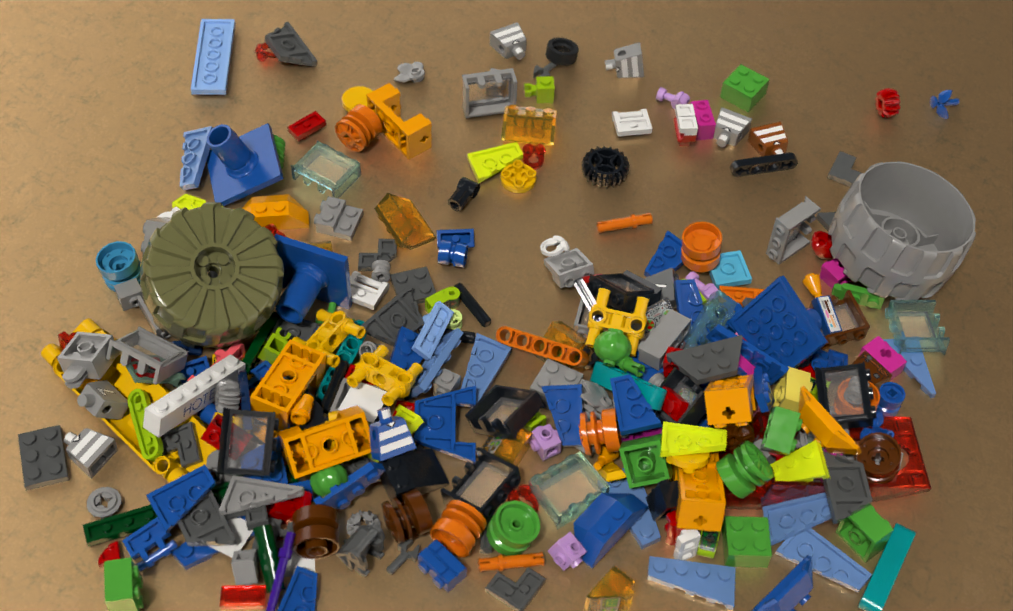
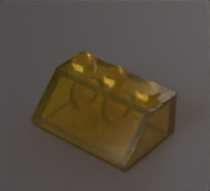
M505 105L501 140L554 145L557 110L551 108L538 109L532 106L518 107L517 105Z
M387 193L374 208L378 213V218L387 227V232L393 236L395 244L400 248L412 250L437 238L411 200Z

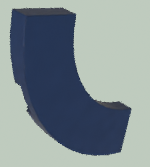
M246 369L238 370L241 410L251 411ZM242 417L243 429L252 430V418Z

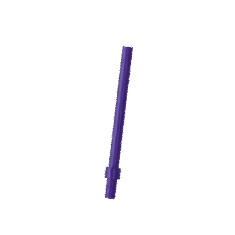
M287 531L283 548H280L278 554L280 559L266 611H275L288 560H291L293 554L291 549L295 537L294 532Z

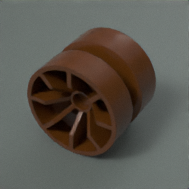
M315 504L301 507L293 513V532L295 533L293 550L296 555L307 559H320L332 556L338 552L340 543L339 532L337 531L339 528L338 512L336 509L327 505Z

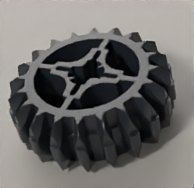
M597 146L596 149L586 152L582 160L581 170L587 182H592L593 186L597 184L599 188L605 186L607 189L608 186L614 188L616 184L620 185L622 182H625L629 174L630 165L627 156H624V152H619L618 148L614 150L612 147L606 148L603 146V148H599Z

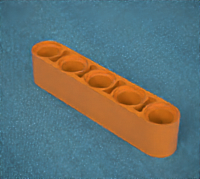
M507 326L500 327L496 332L498 342L578 368L585 367L589 362L588 354L578 348ZM510 332V337L506 340L505 336ZM527 337V343L523 346V339ZM544 342L545 347L540 351V345ZM562 348V354L558 357L557 351ZM579 353L580 359L578 362H575V356Z

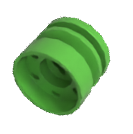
M749 441L744 442L741 447H737L734 450V455L729 453L716 462V467L722 481L734 495L741 499L755 491L756 485L761 487L765 484V481L768 482L774 477L766 457Z

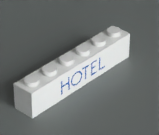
M231 354L146 407L143 428L158 438L214 402L216 385L219 380L230 379L238 382V370L245 369L246 364Z

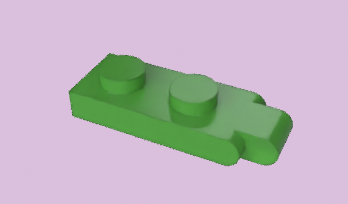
M848 283L834 284L831 292L832 295L842 300L846 291L850 290L859 305L868 306L873 309H881L885 298L868 292L867 288Z

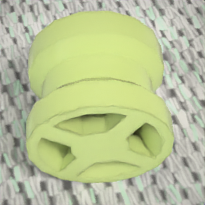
M451 309L454 314L446 329L455 330L459 328L461 330L462 314L456 309Z

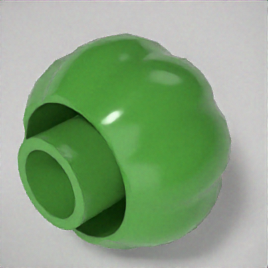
M609 328L608 331L600 333L596 337L593 347L596 355L603 361V365L614 367L615 364L630 356L632 350L630 340L624 335V332L614 328Z
M341 464L311 473L310 476L313 492L321 497L330 494V488L336 484L340 485L348 482V473Z

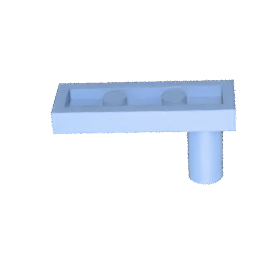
M441 301L436 302L431 312L422 317L424 326L411 349L425 360L430 359L454 312Z

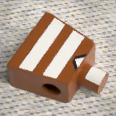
M781 121L750 129L748 142L760 156L786 153L788 139Z

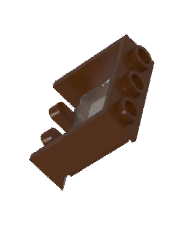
M850 290L846 291L842 300H837L835 295L830 296L842 332L824 336L828 342L820 348L821 350L828 349L830 346L837 344L844 345L852 340H862L866 337L870 328ZM811 302L809 308L814 309V307H813V305H812V302Z

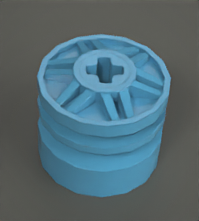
M116 241L102 247L97 253L95 260L96 266L107 287L116 292L114 285L134 278L137 279L140 285L141 262L133 246L127 242Z

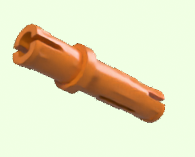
M651 213L631 214L630 217L597 222V230L600 234L631 227L635 229L637 226L652 224Z
M543 552L510 556L497 554V557L478 558L479 572L491 570L503 572L504 569L544 566Z

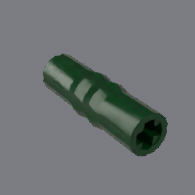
M267 524L253 529L266 592L271 593L279 557L272 524ZM284 581L282 583L281 590L285 589Z

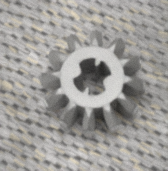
M230 379L219 380L215 391L216 411L223 413V408L238 410L240 403L239 383Z

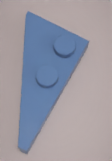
M918 337L883 339L907 361L903 371L911 379L915 378L920 383V389L925 394L929 395L930 398H934L936 391Z

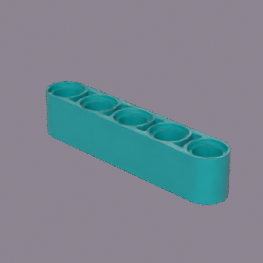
M362 320L354 321L359 326L365 323ZM349 334L343 340L336 353L340 360L347 361L349 365L352 364L367 334L361 339ZM329 366L314 396L319 404H321L325 395L322 391L326 392L332 378L331 376H333L335 368Z
M595 361L590 381L612 391L610 378L630 373L616 367L605 366L603 362ZM630 374L651 408L661 411L667 390Z
M898 523L895 524L894 530L880 556L858 608L863 611H882L916 535L915 531Z

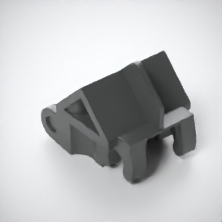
M375 523L359 526L349 539L343 541L345 544L336 555L350 570H355L360 575L366 577L370 573L367 569L366 555H373L380 560L385 555L382 552L385 539L382 528Z

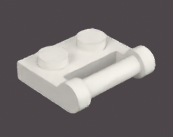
M647 109L618 113V111L612 112V121L614 122L618 137L652 134V126Z
M354 271L350 276L352 302L375 310L384 294L388 292L390 284L363 276L358 271Z

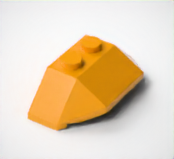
M289 194L251 197L242 208L255 216L254 221L261 227H265L270 231L309 228V212Z
M805 386L801 387L798 411L801 413L800 419H803L801 429L806 434L811 433L815 438L813 441L817 440L820 442L821 447L825 448L828 453L859 455L861 453L860 446Z

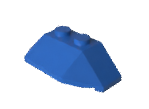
M601 493L573 523L574 536L587 551L581 557L583 562L593 569L644 514L648 506L633 494Z
M807 555L751 611H796L794 608L798 604L803 606L811 598L809 593L813 589L811 557Z

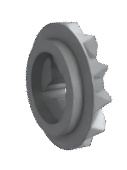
M111 487L98 488L87 499L88 511L93 517L97 516L101 519L119 512V507L122 504L120 493ZM101 498L108 502L107 508L102 505Z
M360 510L356 514L352 513L350 519L347 520L346 528L348 535L351 537L361 525V520L365 521V524L368 525L375 523L381 527L377 514L374 515L370 510L367 512Z

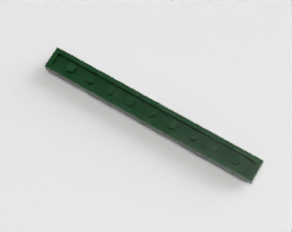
M288 464L284 465L288 484L298 482V478L295 479L290 472ZM230 481L215 485L211 489L219 507ZM148 505L83 524L86 543L90 547L133 534L157 518V515L152 506Z

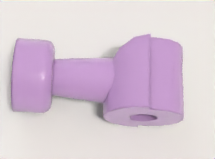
M662 87L659 88L656 95V100L662 102L665 99L671 102L674 110L677 104H688L690 101L688 94L684 92H679L676 95L667 93V89Z
M695 271L690 272L685 277V279H695L698 290L707 300L706 303L719 296L716 286L713 283L706 285L702 283Z

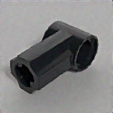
M462 177L458 182L456 191L449 198L448 205L455 211L462 210L470 198L474 199L477 196L480 184Z

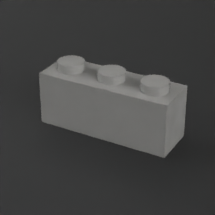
M672 309L666 315H662L657 327H653L649 332L648 338L645 341L642 340L637 349L639 351L638 360L659 371L663 366L667 348H677L690 332L691 319Z

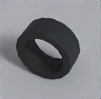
M553 38L549 40L545 54L546 58L552 63L567 66L575 63L579 49L578 45L569 39Z

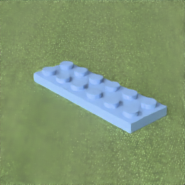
M201 19L191 94L226 95L235 19Z

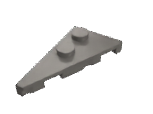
M233 475L219 508L220 515H227L301 497L304 495L305 490L301 486Z

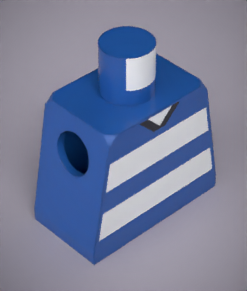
M389 407L377 410L380 421L369 425L372 459L383 461L416 449L405 419L392 416Z

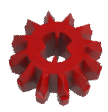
M885 88L877 92L875 105L879 116L888 118L899 113L901 101L899 100L900 95H898L897 90Z

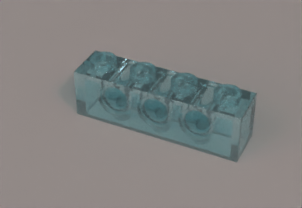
M721 290L712 293L679 349L698 346L697 342L700 345L711 343L706 338L709 333L706 327L710 331L717 324L727 328L725 324L735 314L734 308L737 302Z

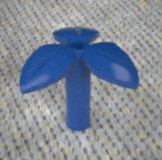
M952 90L942 91L939 93L938 99L936 96H931L930 106L932 108L937 106L936 113L943 119L949 118L947 108L944 106L959 105V99H950Z
M882 411L876 412L877 418H873L871 429L867 427L862 429L860 439L870 433L878 432L894 437L893 431L880 428L884 421Z

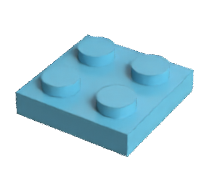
M741 250L721 253L719 264L713 270L708 271L717 289H719V286L733 287L751 284L752 277Z

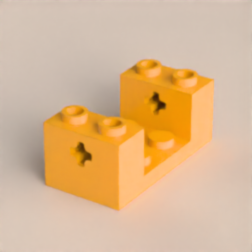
M388 83L366 95L367 107L377 114L382 123L381 133L408 160L432 148L431 121L419 113L403 122L400 116L401 95L397 88Z
M290 339L250 396L251 411L275 412V418H279L278 429L285 430L291 428L294 422L290 419V411L299 401L307 387L310 385L317 388L326 374V354ZM288 376V377L293 378V379H292V380H286V379H284L283 377ZM254 418L267 424V419Z
M753 374L732 376L709 383L704 391L708 425H714V428H723L730 423H735V426L748 425V422H752V407L753 410L757 408V401L754 396ZM727 407H730L731 410H734L732 415H729L728 412H725Z
M358 405L339 411L340 418L305 430H301L297 425L278 432L289 470L295 479L371 453L369 426L364 411ZM328 439H333L335 442L333 448L329 450L324 449V442Z
M710 452L708 464L696 469L693 474L685 473L683 468L673 466L672 481L678 480L679 487L676 509L677 528L721 532L726 501L723 481L716 467V462L719 461L718 452Z

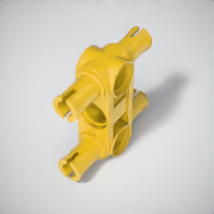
M599 288L596 303L589 312L587 323L589 331L585 346L593 348L594 341L600 332L608 331L609 328L619 329L630 340L632 346L630 357H636L639 341L643 339L647 324V317L645 315L649 299L637 297L634 313L631 314L607 308L611 291ZM597 314L603 316L600 322H596L592 318ZM634 323H639L642 328L635 331L631 326Z
M320 309L316 314V318L324 323L307 341L297 336L292 340L325 353L326 364L335 368L340 363V357L333 354L334 350L349 334L358 339L363 338L366 329L355 324L343 311L339 310L330 313L325 309Z
M379 345L373 353L366 352L361 355L360 361L355 366V371L347 377L346 381L353 388H356L363 379L387 391L381 398L383 404L392 406L398 398L409 396L416 378L423 372V367L419 363H413L406 371L385 360L384 358L388 355L389 350L386 346Z

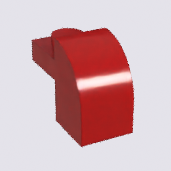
M305 491L301 497L266 505L268 517L282 520V525H288V522H293L292 515L297 509L312 505V493Z

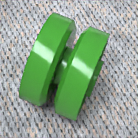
M515 500L505 502L498 508L487 526V538L490 545L497 552L506 556L522 554L529 548L540 531L539 517L534 509L524 502Z

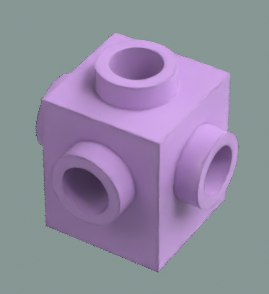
M550 423L545 426H538L531 432L530 446L534 452L537 451L542 461L561 453L562 442L557 430H554Z
M571 532L567 533L547 550L555 563L563 571L570 566L572 569L578 566L583 561L581 557L587 552Z

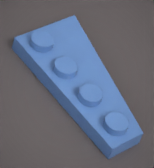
M212 126L183 133L185 138L182 146L184 156L181 159L183 168L180 173L179 186L183 190L194 189L199 186L210 146L207 143V135L213 129Z
M479 333L476 334L467 371L461 389L476 385V404L486 395L512 352V347Z
M627 477L610 482L600 478V484L606 493L633 494L648 506L644 486L629 489ZM648 507L644 514L629 529L641 549L651 546L661 539L656 521H653Z
M826 492L762 507L764 517H768L771 546L832 519Z
M812 528L786 539L775 552L776 555L795 564H799L809 555L812 559V572L857 593L872 576L869 571Z
M649 556L648 580L672 589H681L691 596L703 597L707 599L706 601L713 604L716 602L725 605V608L732 611L734 609L736 567Z

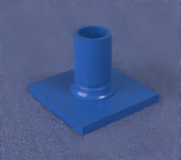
M268 123L241 136H238L231 127L225 124L214 127L208 133L207 143L211 150H209L207 165L215 202L222 203L223 207L284 179L272 128Z
M275 234L277 252L284 265L282 288L285 289L276 305L275 310L277 314L290 323H300L308 314L316 299L327 303L335 302L337 306L349 310L352 306L348 257Z
M779 276L729 320L738 335H742L747 342L787 367H798L828 342L820 331L822 319L819 313L812 308L804 307L785 276ZM779 379L775 381L773 384H771V386L775 385L779 381Z

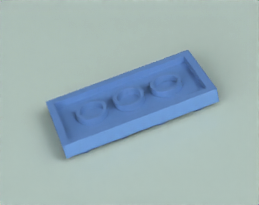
M459 328L441 337L431 358L422 363L423 372L416 378L409 396L404 398L406 401L413 397L417 398L421 393L425 394L430 390L432 380L437 378L442 372L441 366L449 361L452 356L450 354L451 351L456 349L461 343L460 338L464 332Z

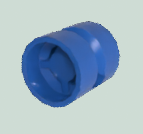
M441 240L438 251V264L449 265L453 263L455 267L464 268L467 260L468 244L457 242L454 245L452 241Z
M886 382L879 388L880 401L876 412L882 411L884 418L890 419L898 414L901 404L905 399V391L897 383Z

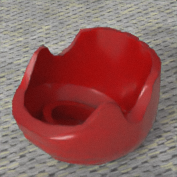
M823 231L814 232L811 239V247L814 254L820 259H832L833 256L830 252L832 235H828V233Z

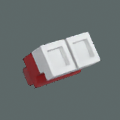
M677 104L675 106L676 117L673 119L677 141L680 147H689L690 142H695L698 131L693 104Z
M676 510L666 515L668 523L664 525V530L667 534L665 543L670 546L674 545V559L685 561L696 556L701 537L698 530L677 528Z

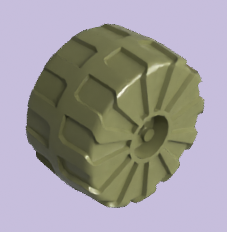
M206 202L198 208L188 210L184 207L174 212L169 222L160 229L156 228L142 258L140 286L144 303L153 316L154 323L162 332H167L172 337L181 341V344L190 348L202 347L217 350L218 348L227 349L235 342L251 338L267 322L274 312L281 295L284 265L278 255L277 241L269 229L261 227L254 221L255 216L242 208L233 210L222 207V203ZM215 271L218 276L211 278L207 273Z

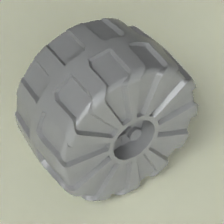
M881 162L870 166L865 173L860 174L841 200L828 230V235H832L830 252L833 258L838 259L843 265L844 274L853 282L859 281L867 286L868 292L882 298L892 296L899 302H915L920 297L929 298L935 295L959 268L975 240L976 218L964 195L939 174L907 162Z

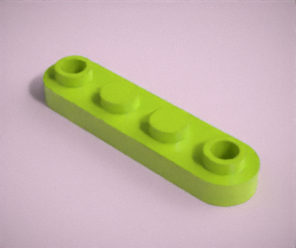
M134 389L129 394L127 400L143 458L154 462L156 458L163 454V443L161 437L158 438L143 428L145 408L151 405V401L146 391Z

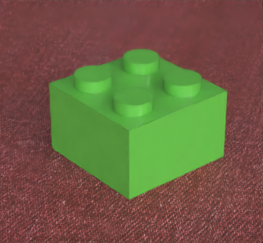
M740 64L723 82L720 98L749 113L766 94L770 79Z
M778 406L773 407L770 411L760 449L782 456L794 452L797 443L794 436L797 431H800L803 419H800L801 413Z
M662 434L624 441L620 445L619 451L629 489L655 484L666 479L671 480L673 475L672 466L666 462V457H660Z
M870 504L866 508L840 521L836 533L866 563L884 549L894 529Z
M725 516L721 528L724 565L730 567L768 568L772 557L768 517Z
M131 557L104 561L105 604L108 610L140 611V609H143L144 599L143 595H140V589L143 588L142 575H139L138 565H134Z

